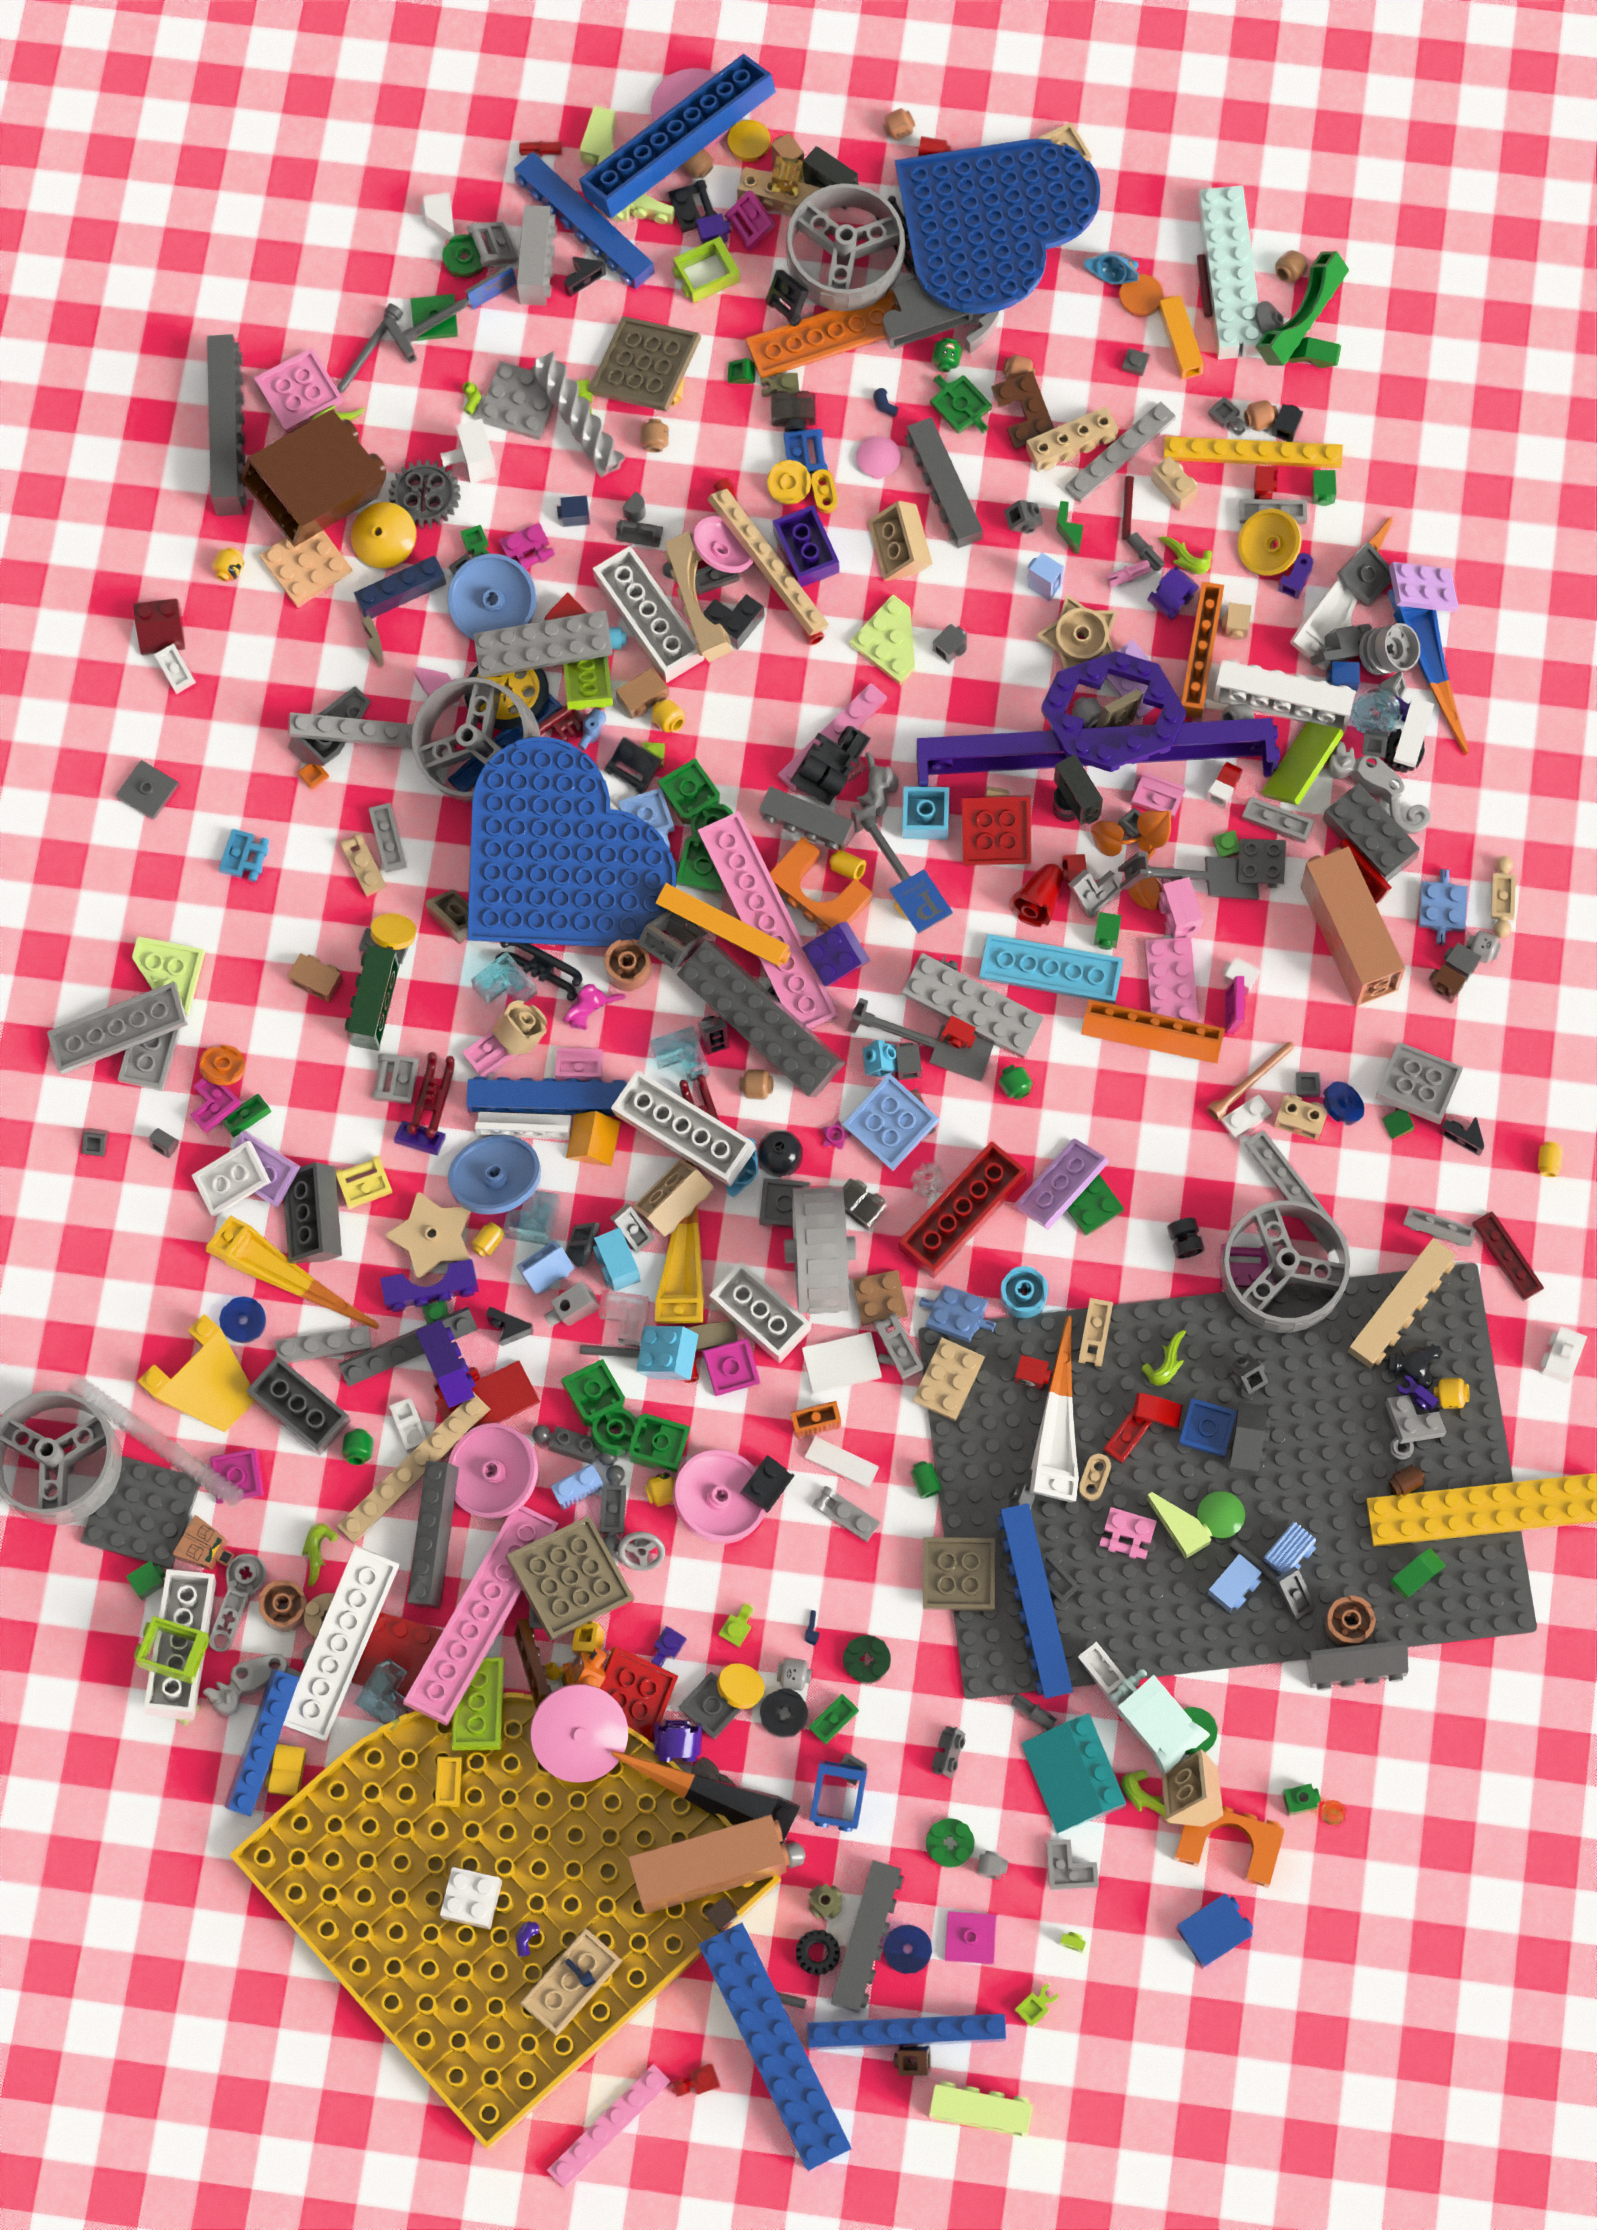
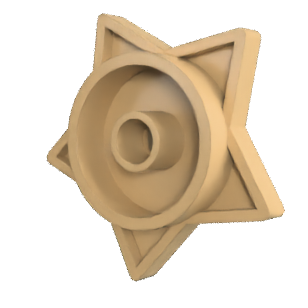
M1066 595L1059 620L1040 631L1036 635V639L1059 654L1063 670L1115 652L1109 634L1117 611H1094L1085 608L1070 595ZM1081 635L1084 639H1079L1077 636Z
M418 1192L409 1219L388 1232L386 1238L410 1254L416 1278L420 1280L438 1265L470 1259L462 1239V1234L471 1211L463 1207L441 1208ZM430 1233H436L435 1237H428Z

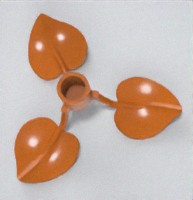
M1149 810L1143 812L1137 820L1138 831L1142 836L1129 840H1122L1124 831L1117 823L1113 821H1099L1091 827V834L1095 845L1102 854L1113 857L1122 851V844L1127 845L1139 842L1140 849L1148 852L1147 861H1149L1155 854V849L1164 846L1169 839L1171 811ZM1149 877L1148 879L1143 878L1132 886L1128 893L1139 906L1148 910H1156L1161 888L1157 878Z

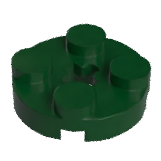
M859 1636L851 1640L844 1650V1669L858 1683H876L890 1669L891 1654L889 1648L882 1639L875 1636ZM866 1653L870 1657H874V1661H871L869 1666H865V1663L860 1661V1658L864 1657Z

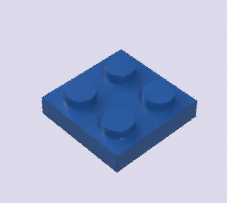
M1191 1398L1178 1445L1225 1457L1237 1411Z

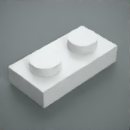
M174 643L154 654L176 694L196 683Z
M1258 1094L1223 1117L1221 1122L1235 1140L1270 1117L1273 1112L1261 1095Z

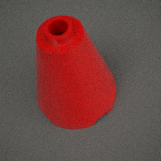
M1054 863L1044 864L1012 896L1009 907L1012 913L1015 910L1019 914L1017 917L1019 920L1034 927H1041L1042 924L1049 925L1063 879L1061 868Z

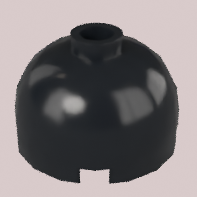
M774 1130L767 1133L761 1139L757 1148V1158L760 1167L767 1174L774 1177L794 1174L800 1168L803 1161V1147L800 1140L792 1132L786 1130Z

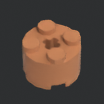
M635 939L617 940L610 945L605 953L604 963L608 979L614 986L626 992L634 991L643 986L649 979L652 969L649 952L637 944L638 941Z
M275 1580L265 1586L259 1596V1612L266 1623L273 1629L281 1632H289L304 1623V1612L308 1604V1598L300 1586L290 1580ZM285 1602L288 1607L281 1610L280 1603Z
M1350 1595L1349 1597H1342L1336 1600L1329 1608L1325 1620V1630L1327 1636L1338 1646L1362 1645L1372 1634L1376 1618L1371 1605L1366 1600ZM1350 1617L1354 1619L1353 1623L1356 1625L1352 1624L1351 1626H1349L1346 1624L1347 1622L1344 1620H1348Z

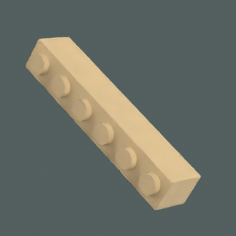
M1433 1238L1351 1344L1348 1353L1370 1369L1374 1364L1379 1366L1387 1355L1384 1353L1389 1345L1393 1347L1401 1337L1398 1333L1402 1327L1407 1329L1414 1320L1412 1314L1415 1310L1421 1311L1426 1305L1428 1299L1425 1297L1430 1291L1435 1293L1442 1283L1439 1280L1444 1273L1448 1275L1456 1265L1453 1262L1456 1254Z

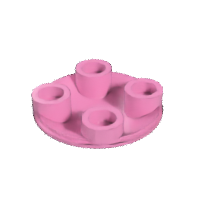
M874 436L860 444L856 453V460L859 468L864 473L878 480L897 469L901 461V454L894 441L887 437Z

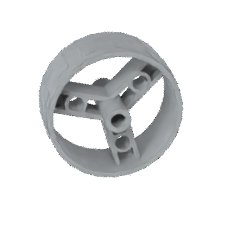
M857 184L829 185L809 195L796 208L786 235V263L790 276L809 291L807 298L817 305L837 311H853L871 306L885 297L894 287L902 269L905 253V235L900 217L893 205L874 190ZM840 206L856 207L870 212L880 220L854 228L849 224L838 225L821 211ZM821 226L823 229L818 230L815 227ZM798 230L832 255L827 286L811 278L797 261L792 245ZM829 234L835 236V242L828 238ZM879 235L880 238H873L872 236ZM863 239L866 240L865 243L858 246L856 245L857 241ZM897 245L898 255L885 275L874 283L861 288L850 289L855 259ZM841 276V277H844L845 279H843V280H838V279H836V277Z
M460 678L436 689L424 701L418 711L412 730L413 755L418 768L425 778L444 794L459 801L472 803L473 792L449 789L438 777L436 771L475 756L486 765L497 752L503 749L492 738L501 693L507 695L517 707L522 719L523 739L540 737L539 726L533 712L522 698L506 686L484 678ZM472 693L465 724L457 729L456 734L430 743L435 723L441 713L456 699ZM486 703V709L480 712L481 706ZM480 718L483 719L482 731L476 728ZM460 744L466 749L457 751L456 745ZM448 748V754L442 757V752Z
M821 1185L792 1188L793 1239H784L785 1263H795L798 1314H824L848 1311V1260H856V1238L846 1234L843 1187Z
M1278 1200L1262 1204L1248 1212L1237 1222L1230 1232L1223 1249L1220 1269L1223 1289L1228 1301L1238 1314L1249 1323L1261 1329L1276 1333H1292L1305 1330L1319 1323L1333 1311L1344 1294L1349 1280L1351 1263L1349 1248L1344 1235L1328 1215L1307 1203L1294 1200ZM1282 1216L1302 1219L1316 1226L1333 1244L1339 1258V1263L1299 1255L1292 1247ZM1255 1223L1270 1265L1247 1291L1241 1295L1231 1276L1229 1264L1230 1248L1238 1235L1249 1225ZM1276 1230L1279 1233V1237L1272 1238L1268 1235L1267 1231ZM1281 1244L1283 1249L1275 1256L1273 1246ZM1298 1265L1310 1268L1309 1274L1295 1273ZM1317 1269L1323 1270L1326 1277L1319 1278L1315 1275L1314 1271ZM1269 1275L1273 1282L1277 1284L1276 1286H1273L1266 1280ZM1290 1282L1337 1291L1325 1306L1309 1315L1297 1318H1280L1262 1312L1283 1287ZM1263 1288L1268 1292V1295L1261 1297L1257 1294L1256 1290Z
M42 1391L28 1395L15 1402L0 1417V1495L19 1514L35 1522L49 1525H65L86 1518L106 1503L115 1490L120 1478L122 1454L115 1430L107 1418L94 1405L72 1393ZM54 1408H73L83 1410L95 1416L56 1440L45 1438L23 1425L31 1417ZM90 1436L87 1443L81 1444L84 1437ZM29 1437V1441L25 1445H21L22 1440ZM76 1444L77 1447L68 1454L63 1450L70 1445ZM106 1446L105 1464L99 1478L82 1497L67 1505L68 1476L72 1473L74 1464ZM7 1447L40 1464L38 1508L25 1506L15 1501L9 1493L4 1480L3 1470ZM49 1471H51L55 1476H57L56 1480L50 1479ZM57 1489V1493L49 1497L50 1491Z

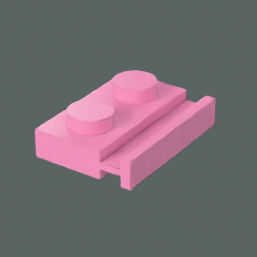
M1143 772L1131 804L1147 810H1170L1171 818L1174 819L1186 787Z
M492 1031L462 1052L470 1065L482 1077L489 1076L517 1056L509 1054L497 1037L493 1035Z
M557 1048L555 1079L557 1081H566L567 1079H578L580 1081L602 1080L603 1049Z

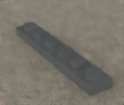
M468 1306L338 1363L348 1387L424 1354V1350L415 1332L418 1329L442 1320L445 1328L450 1326L455 1339L478 1330Z

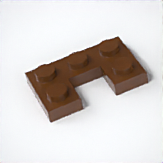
M1033 371L991 386L998 408L1019 401L1026 421L1006 428L1014 450L1025 446L1027 440L1054 429Z

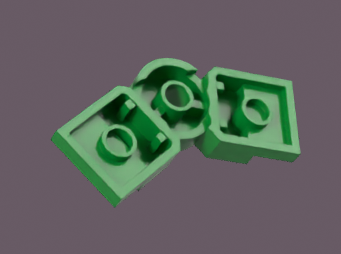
M694 758L657 781L658 786L669 800L670 806L682 823L690 824L692 836L685 841L676 885L721 893L723 883L698 834V830L734 813L727 805L720 804L719 791L697 759Z
M603 1359L561 1379V1383L571 1399L572 1407L582 1425L592 1428V1442L600 1452L616 1457L626 1454L631 1463L651 1469L657 1466L677 1472L690 1432V1426L646 1413L636 1419L631 1412L623 1409L625 1396ZM611 1428H618L621 1433L613 1434L609 1430Z

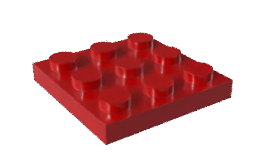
M1030 795L962 797L963 866L1032 864Z
M615 1646L612 1648L604 1668L605 1680L600 1689L610 1694L620 1705L626 1717L627 1726L652 1743L654 1723H661L678 1675Z

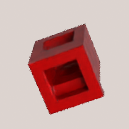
M1256 466L1254 474V499H1272L1273 492H1277L1278 467Z
M1085 854L1062 855L1063 881H1068L1069 884L1084 869L1086 870Z
M951 1015L938 1041L942 1043L945 1039L949 1045L957 1049L971 1048L977 1037L973 1035L976 1027Z

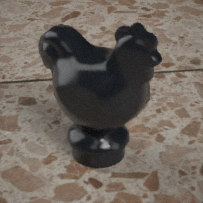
M1432 1343L1424 1348H1411L1404 1357H1400L1398 1353L1389 1354L1388 1373L1397 1375L1400 1371H1403L1405 1375L1412 1377L1418 1385L1429 1388L1433 1384V1377L1428 1370V1363L1432 1359H1440L1443 1351L1439 1345L1435 1346Z

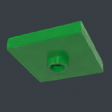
M447 294L411 298L413 328L454 304L455 295ZM453 315L421 334L415 341L458 337L457 315Z

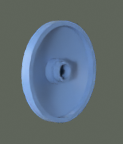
M484 554L474 557L459 568L449 586L448 608L451 618L457 628L473 640L474 633L530 624L536 612L537 591L531 575L519 562L504 555Z
M509 1135L488 1136L470 1143L456 1155L448 1172V1184L456 1202L463 1208L478 1214H499L520 1206L535 1192L541 1179V1165L533 1147L526 1141Z

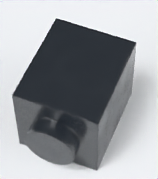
M1283 404L1274 423L1272 436L1287 442H1293L1302 422L1304 411L1300 410L1297 406Z

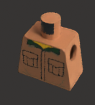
M194 1515L173 1552V1556L177 1560L207 1570H212L217 1562L228 1567L234 1558L233 1553L225 1550L228 1543L227 1539L197 1515Z

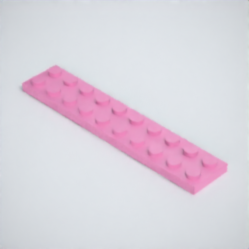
M740 811L699 829L698 834L740 921L790 946V957L786 964L782 963L780 968L758 957L779 1002L809 1029L838 1017L821 979L801 948L804 944Z
M525 1506L520 1507L508 1516L404 1699V1705L447 1726L522 1592V1588L505 1558L506 1555L555 1532L559 1523Z

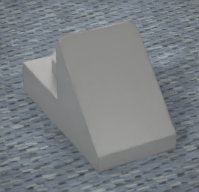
M625 1204L610 1217L615 1225L614 1229L621 1228L627 1244L636 1253L654 1239L630 1204Z

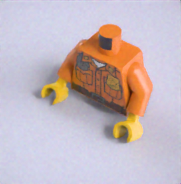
M595 1648L591 1655L586 1652H580L573 1662L564 1663L559 1668L554 1662H549L545 1665L547 1670L546 1676L550 1680L555 1681L563 1674L561 1677L563 1686L588 1684L600 1688L605 1680L603 1662L607 1654L603 1650Z

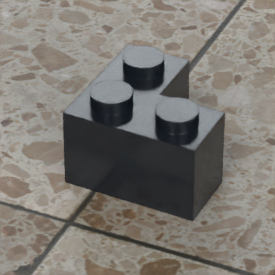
M745 594L733 611L714 598L703 612L710 622L715 625L721 624L728 634L732 647L739 650L765 617L764 606L747 594Z

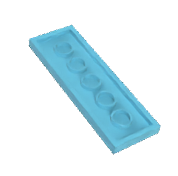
M987 934L979 979L1115 1004L1124 958Z

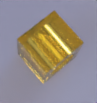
M777 156L772 173V191L798 196L803 177V161Z

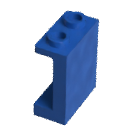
M1226 1893L1176 1926L1177 1931L1202 1969H1205L1212 1962L1244 1941L1249 1940L1254 1935L1252 1933L1254 1928L1247 1917L1242 1918L1238 1912L1240 1909L1239 1904L1233 1896L1229 1898Z

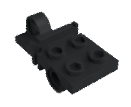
M847 726L843 730L838 743L818 733L815 739L821 742L820 745L812 744L790 782L829 806L834 797L842 791L847 782L848 774L854 769V767L849 765L852 761L857 764L859 756L871 739L853 726Z

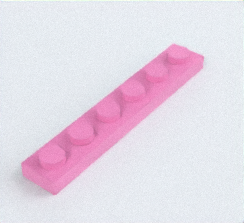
M870 683L820 734L838 743L841 733L847 726H853L858 730L887 701V696L874 684ZM815 738L777 774L778 779L793 792L799 787L790 782L791 778L812 744L815 743L819 746L821 743Z
M653 2064L547 2171L565 2189L671 2081Z

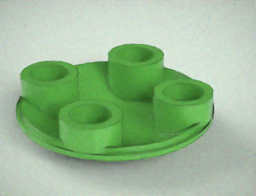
M1217 1491L1208 1494L1200 1502L1197 1518L1201 1525L1204 1523L1207 1525L1212 1537L1228 1539L1242 1528L1245 1521V1510L1241 1501L1235 1495L1224 1491Z

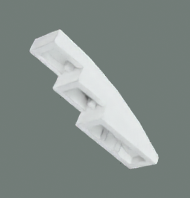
M1096 1642L1081 1653L1078 1659L1119 1713L1120 1709L1118 1706L1131 1694L1122 1696L1117 1703L1111 1701V1695L1118 1691V1687L1122 1684L1121 1681L1125 1677Z

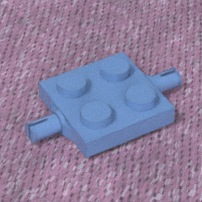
M1440 869V882L1422 881L1420 886L1418 927L1430 928L1436 931V945H1445L1446 932H1464L1466 926L1468 886L1449 883V869H1446V871L1445 869Z
M944 1285L939 1297L935 1301L921 1297L919 1301V1306L931 1310L926 1327L970 1343L974 1333L980 1327L991 1332L995 1329L996 1322L984 1319L988 1300Z

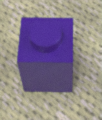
M722 213L696 219L701 244H705L718 237H721L724 243L728 242V234L731 233L728 220L724 221Z

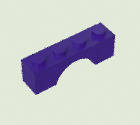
M472 1259L449 1263L444 1278L432 1286L422 1287L414 1285L403 1273L380 1278L387 1311L392 1310V1312L403 1311L406 1309L405 1307L412 1305L422 1307L428 1305V1302L436 1300L438 1302H447L452 1299L451 1297L460 1295L461 1297H470L475 1294L474 1292H479Z

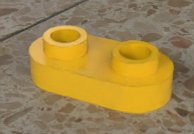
M825 469L817 470L811 477L815 504L820 512L831 513L838 506L833 475ZM825 481L826 484L820 485L819 482ZM829 501L830 505H824L823 502Z

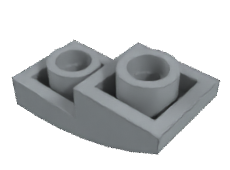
M999 311L982 314L978 319V330L974 329L965 337V348L970 354L978 349L993 333L999 322Z

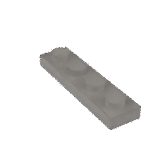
M368 1325L275 1340L277 1356L287 1364L364 1352L372 1349Z

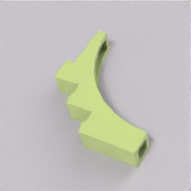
M594 105L579 150L580 160L590 166L598 165L614 153L615 110ZM643 194L614 216L612 220L628 222L631 214L639 219L647 218L659 224L667 223L672 225L675 218L674 207Z

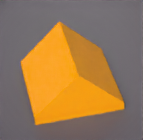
M597 1111L575 1114L566 1159L612 1167L621 1122Z

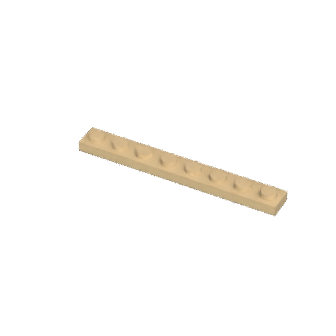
M724 489L711 494L708 498L709 503L809 636L826 630L829 623L729 490Z
M475 1393L474 1398L463 1402L337 1525L354 1544L424 1476L426 1461L438 1462L464 1434L470 1431L490 1411V1408Z

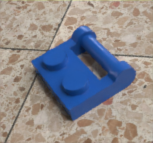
M822 429L783 433L787 460L801 463L810 474L820 469L828 470V464L825 463L822 443L824 435ZM810 439L814 443L816 464H810L807 440Z

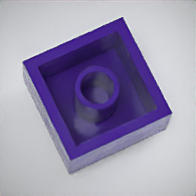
M847 921L835 925L801 947L825 987L835 984L871 961Z

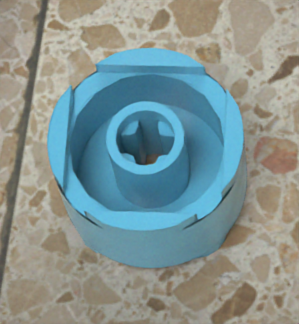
M1019 1266L1012 1269L1004 1277L1001 1284L1000 1299L1006 1312L1010 1316L1027 1319L1040 1314L1044 1309L1048 1295V1284L1045 1277L1029 1266ZM1022 1289H1026V1296L1022 1295Z

